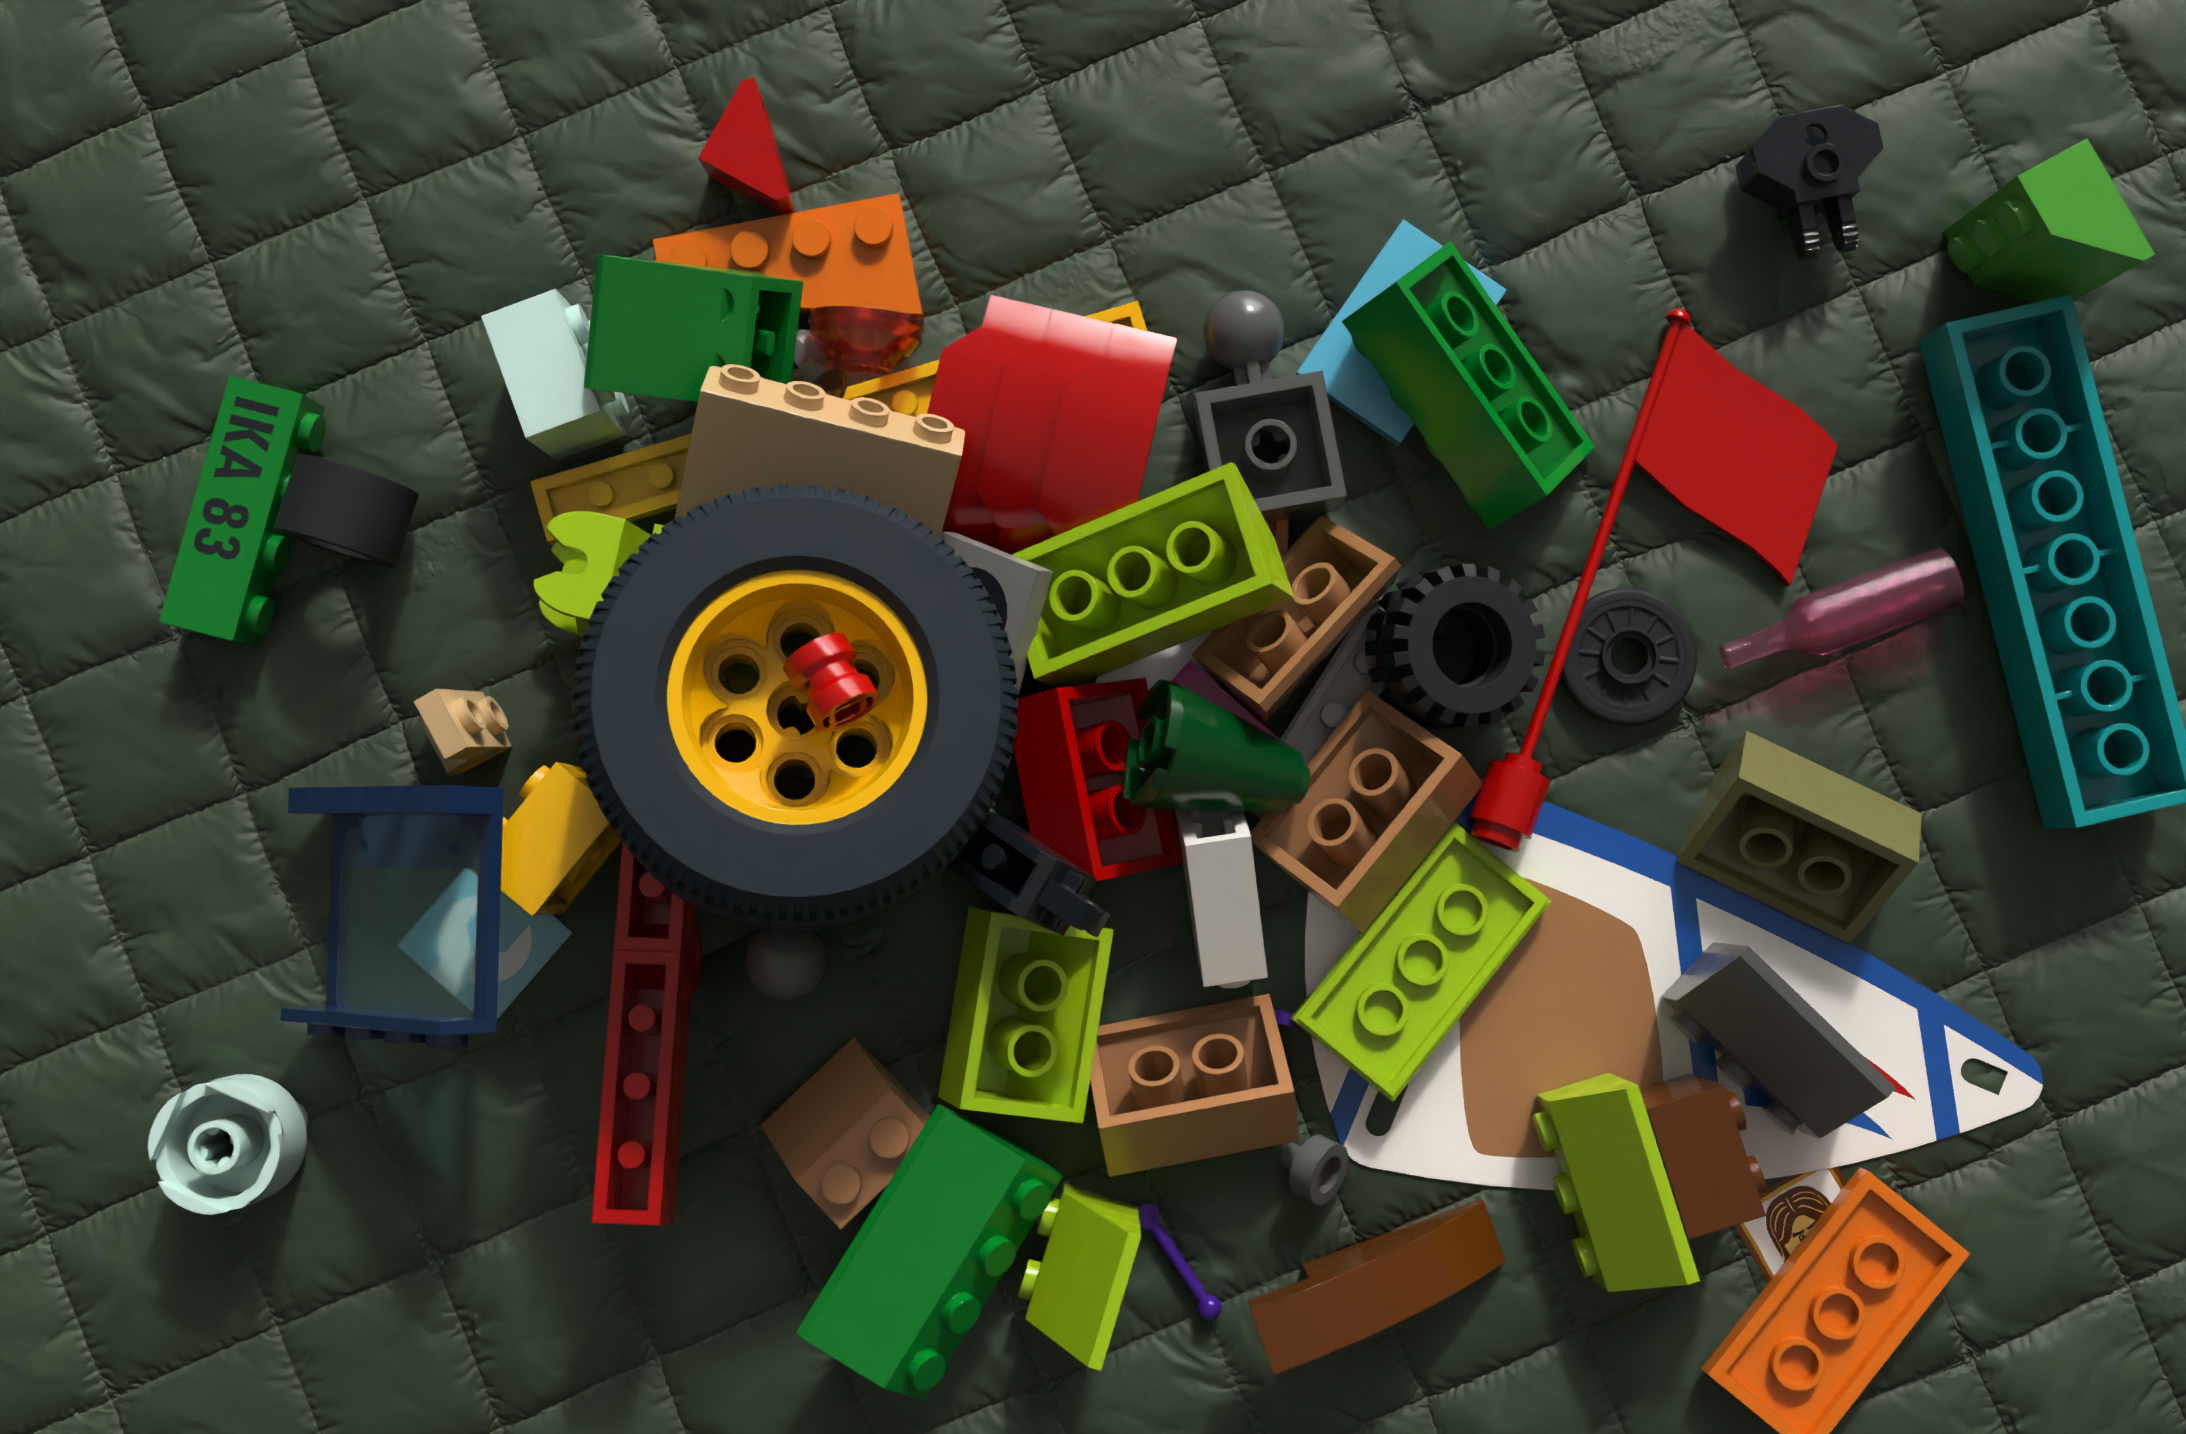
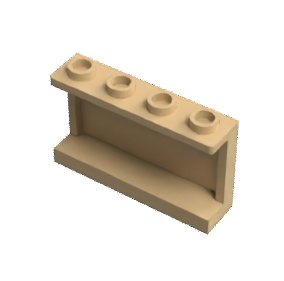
M730 364L722 368L710 366L700 390L675 518L678 516L684 518L687 516V511L706 502L710 505L714 503V499L734 492L736 495L743 494V490L762 486L765 489H772V485L794 484V487L802 488V484L823 486V489L831 490L834 487L853 491L855 496L859 497L860 494L880 500L881 505L887 507L889 504L907 513V518L910 520L915 518L933 531L932 535L934 537L941 536L962 458L965 431L954 427L949 420L941 416L920 414L913 417L890 411L887 405L875 399L860 397L851 401L827 395L822 388L812 383L792 381L784 384L764 379L755 370L741 365Z

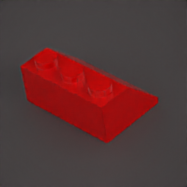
M1146 677L1055 688L1018 699V712L1015 714L1018 718L1016 740L1012 744L1030 834L1088 872L1097 881L1183 863L1173 811L1140 809L1137 806L1130 805L1131 800L1124 799L1122 793V772L1129 737L1139 740L1147 722L1146 720L1136 718L1139 708L1148 693Z

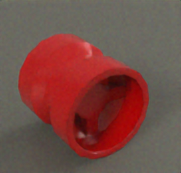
M842 633L827 634L801 646L790 655L783 667L795 690L807 692L806 696L809 702L806 711L819 732L837 730L855 722L871 711L880 698L869 676L858 673L857 669L853 667L857 655L845 634Z

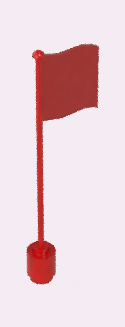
M1681 308L1669 311L1665 317L1670 322L1520 753L1506 752L1503 761L1489 760L1482 780L1483 786L1477 794L1469 817L1474 821L1470 835L1487 844L1513 852H1520L1523 840L1531 839L1551 781L1540 774L1543 765L1531 758L1634 464L1683 508L1754 552L1776 572L1786 586L1791 585L1838 445L1802 409L1733 367L1689 327L1691 322L1690 315Z

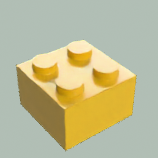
M556 762L551 769L546 765L540 767L527 780L519 793L524 802L509 820L503 817L501 891L532 916L563 914L622 842L601 811L586 780V772L583 771L581 766Z

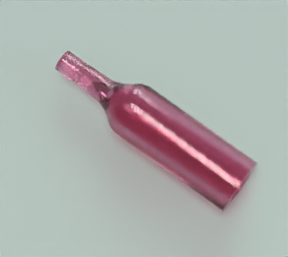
M1937 547L1804 595L1793 602L1786 615L1775 625L1748 635L1745 638L1720 645L1719 653L1727 669H1732L1752 660L1784 650H1796L1814 656L1825 655L1961 606L1964 600L1962 579L1950 555L1944 549Z

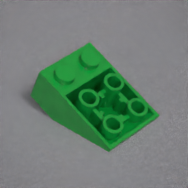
M597 254L583 388L698 402L700 390L709 367L717 366L722 368L730 364L751 368L758 372L761 378L787 384L792 379L803 281L751 271Z

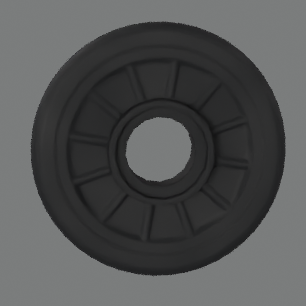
M1618 588L1604 591L1586 601L1560 676L1574 702L1592 717L1617 726L1648 724L1659 720L1673 711L1688 693L1694 680L1697 666V650L1694 636L1682 614L1662 597L1635 588ZM1619 640H1632L1643 651V665L1633 675L1622 674L1612 664L1611 650Z

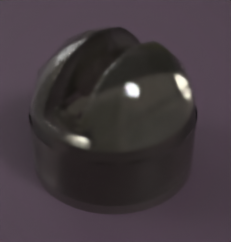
M821 357L807 358L803 360L804 364L799 370L795 368L791 373L790 382L803 381L814 385L819 382V387L825 391V394L843 398L847 389L845 373L826 359Z

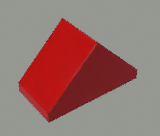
M754 77L742 80L698 159L708 177L778 215L795 213L796 209L763 96Z

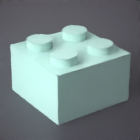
M556 289L481 316L526 439L558 461L627 435L620 416L629 413L624 394L583 388L590 320L587 319L580 304L571 306Z

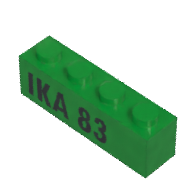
M229 375L159 622L253 647L257 646L259 636L267 632L273 619L274 602L270 597L276 576L285 570L291 555L290 538L273 530L297 455L311 456V453L316 452L323 442L326 429L325 418L322 416L324 406L301 393Z

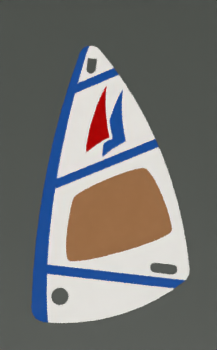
M1477 794L1454 821L1469 834H1471L1474 821L1469 817ZM1544 801L1531 839L1523 840L1520 852L1505 850L1478 839L1476 840L1550 899L1551 903L1409 1081L1391 1128L1385 1135H1372L1366 1127V1119L1378 1091L1312 1037L1316 1064L1326 1103L1340 1143L1346 1147L1351 1159L1371 1168L1432 1179L1540 1190H1554L1552 1177L1561 1173L1554 1151L1545 1152L1535 1130L1533 1114L1541 1112L1536 1095L1606 1073L1614 1074L1639 1085V1089L1689 1073L1724 1085L1726 1092L1733 1091L1742 1106L1746 1119V1130L1739 1131L1747 1157L1753 1155L1756 1158L1765 1179L1792 1176L1853 1164L1960 1134L2025 1110L2039 1098L2043 1088L2041 1068L2029 1053L1959 1007L1851 943L1848 944L1676 862L1677 856L1546 801ZM1308 892L1305 926V983L1307 996L1359 933L1356 928L1320 902L1310 892ZM1713 942L1749 946L1896 1089L1882 1102L1820 1139L1799 1130L1790 1135L1764 1112L1762 1107L1768 1100L1752 1084L1744 1090L1719 1069L1715 1063L1722 1056L1705 1039L1699 1044L1694 1043L1670 1021L1668 1017L1675 1010L1661 996ZM1976 1058L2007 1071L1999 1095L1965 1081L1961 1075L1963 1063L1968 1059Z

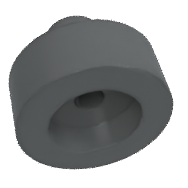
M1317 1134L1310 1137L1302 1146L1289 1143L1281 1154L1280 1163L1281 1166L1290 1170L1289 1185L1295 1195L1316 1205H1323L1333 1198L1342 1185L1347 1172L1349 1157L1344 1145Z

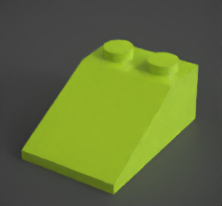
M1064 1183L1060 1199L1051 1197L1047 1208L1042 1213L1037 1234L1048 1237L1041 1262L1032 1259L1028 1260L1018 1297L1029 1300L1025 1317L1028 1322L1085 1366L1101 1371L1141 1240L1138 1205Z

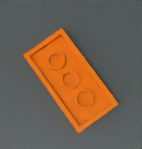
M1859 1167L1701 1369L1780 1434H1830L1971 1253L1871 1172Z

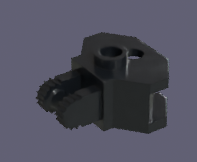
M1844 105L1779 116L1735 166L1740 190L1776 208L1778 221L1788 220L1795 254H1797V258H1800V260L1816 258L1817 254H1819L1820 239L1817 231L1816 213L1826 212L1834 243L1833 246L1836 247V251L1843 253L1856 250V247H1858L1859 233L1852 198L1860 192L1858 177L1883 149L1879 125L1877 122Z

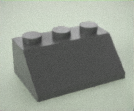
M1713 942L1661 996L1675 1010L1668 1017L1670 1021L1694 1043L1699 1044L1705 1039L1722 1056L1715 1062L1719 1069L1744 1090L1752 1084L1768 1100L1762 1107L1764 1112L1790 1135L1799 1130L1820 1139L1882 1102L1896 1089L1749 946Z

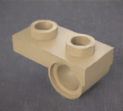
M435 689L414 701L421 714L418 721L448 776L468 771L512 747L504 732L508 729L509 725L503 710L492 697H485L483 692Z

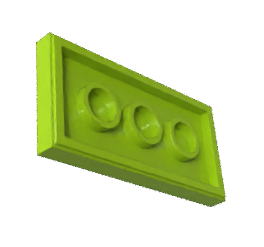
M1453 822L1363 934L1359 931L1290 1019L1386 1099L1394 1102L1551 903V900L1457 823Z

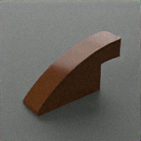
M1478 1199L1303 1263L1302 1266L1307 1279L1249 1299L1247 1303L1273 1375H1276L1389 1328L1466 1288L1502 1265L1506 1260L1484 1200Z

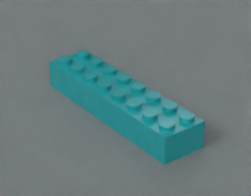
M2072 294L1945 323L1920 339L1919 344L2044 829L2079 828L2186 803V730Z

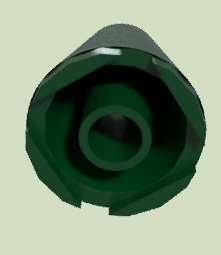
M1159 679L1148 691L1136 718L1146 720L1147 722L1139 740L1129 737L1122 772V793L1124 799L1131 800L1130 805L1137 806L1140 809L1285 813L1291 808L1293 803L1299 804L1302 802L1310 783V769L1304 766V758L1301 751L1178 682Z

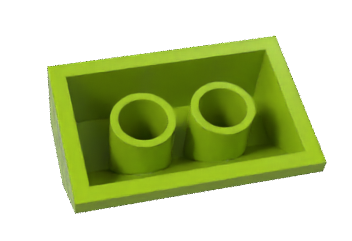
M969 906L938 1097L963 1110L1083 1123L1114 930L1103 927L1099 936L1094 937L1085 930L1081 931L1070 925L1065 935L1062 936L1023 919L1013 912Z
M1606 1073L1537 1094L1536 1097L1541 1112L1533 1114L1535 1130L1545 1152L1553 1150L1561 1174L1552 1177L1553 1187L1565 1215L1573 1213L1580 1237L1572 1239V1247L1583 1276L1586 1278L1593 1275L1594 1281L1607 1292L1683 1286L1699 1282V1275L1639 1085L1614 1074Z

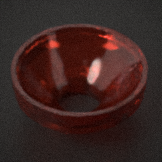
M824 306L813 308L809 311L810 337L818 348L826 353L834 362L835 369L848 372L892 374L895 366L907 360L922 345L923 334L925 333V321L923 319L897 311L855 306Z

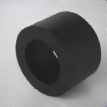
M298 454L273 530L340 555L380 566L396 568L419 494L397 482L349 465L320 457Z

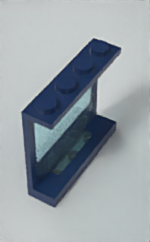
M455 785L289 788L288 814L333 815L326 1006L281 1008L280 1021L307 1023V1035H345V1039H384L385 1043L425 1042L426 1047L441 1048L468 1046V1034L496 1032L504 788Z

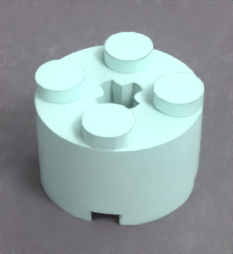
M237 1074L196 1084L168 1100L157 1114L151 1127L148 1139L149 1159L155 1162L157 1172L162 1180L158 1184L165 1195L177 1205L186 1210L207 1215L234 1211L266 1199L280 1191L291 1181L303 1161L307 1144L308 1114L304 1107L296 1102L285 1088L262 1076ZM225 1132L230 1135V1140L224 1137ZM232 1144L234 1145L233 1154L230 1153Z

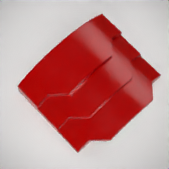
M991 295L982 326L942 350L927 414L941 416L949 420L954 427L965 431L962 458L942 531L958 533L1012 555L1138 502L1177 338Z

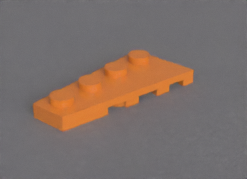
M900 193L653 239L656 261L751 271L803 281L801 314H808V311L844 313L845 316L871 317L872 314L901 316L902 319L924 320Z

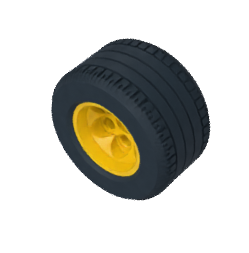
M794 484L772 485V489H765L762 486L743 490V494L736 495L734 492L714 499V503L710 505L706 502L687 511V516L684 518L678 516L661 528L662 532L659 535L654 533L638 547L639 553H632L618 569L620 575L612 577L601 594L604 599L603 602L598 601L588 620L591 628L585 629L579 647V652L582 656L576 659L573 681L577 684L572 689V711L575 714L573 725L575 740L579 743L577 750L583 771L586 772V780L601 811L621 841L626 845V848L660 884L665 885L669 891L682 900L689 901L692 906L708 914L713 913L717 915V918L735 924L739 922L743 923L746 927L762 930L770 928L773 931L793 932V930H802V932L822 931V928L830 927V929L850 925L854 921L861 922L903 903V900L911 898L925 888L926 884L933 881L955 859L978 830L977 828L982 824L993 806V801L998 796L1004 782V774L1009 768L1014 749L1012 743L1016 740L1018 718L1015 716L1018 712V689L1014 686L1017 683L1015 662L1009 657L1012 654L1008 635L1005 630L1000 629L1003 626L1001 617L996 606L989 604L991 597L978 578L974 580V571L961 556L956 557L954 555L955 550L940 536L934 537L932 535L933 531L917 519L910 520L907 518V513L889 504L885 507L881 505L880 500L860 494L858 497L853 495V491L834 487L831 490L823 489V486L802 484V488L794 487ZM795 633L809 634L815 639L832 633L845 634L857 655L853 667L870 672L876 679L878 685L877 692L880 696L878 703L860 719L837 730L819 732L814 726L808 733L800 735L794 726L783 729L778 721L781 711L788 705L795 704L803 712L806 711L809 702L806 696L807 692L795 690L783 669L785 661L788 659L781 650L785 639ZM735 663H745L752 666L760 677L757 685L751 691L744 694L731 693L720 683L723 671ZM732 730L745 731L756 742V749L752 756L739 763L728 762L722 759L716 751L717 743L721 736ZM850 735L865 737L873 745L875 758L868 765L861 768L847 766L839 759L836 753L838 743ZM791 766L806 769L814 779L815 785L813 790L802 799L791 800L779 794L774 784L780 771Z

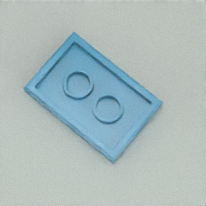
M1404 219L1296 372V375L1323 370L1328 400L1397 447L1414 423L1408 414L1395 404L1390 396L1388 386L1371 362L1358 352L1352 341L1351 334L1342 321L1443 247ZM1467 263L1492 301L1497 305L1507 289Z

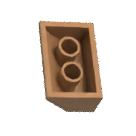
M1320 515L1281 557L1294 599L1213 630L1191 654L1223 690L1264 723L1287 701L1293 691L1332 652L1333 648L1356 623L1374 607L1382 595L1394 584L1401 568L1396 558L1323 515Z
M1367 690L1305 765L1310 769V783L1302 802L1299 804L1293 803L1291 808L1285 813H1266L1250 832L1251 840L1255 847L1315 898L1363 934L1482 788L1483 783L1461 753Z
M1270 994L1098 1027L1090 1080L1109 1177L1300 1141L1295 1092Z

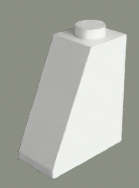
M1175 810L1196 955L1203 986L1217 985L1222 988H1238L1247 985L1251 980L1268 978L1252 840L1244 812Z

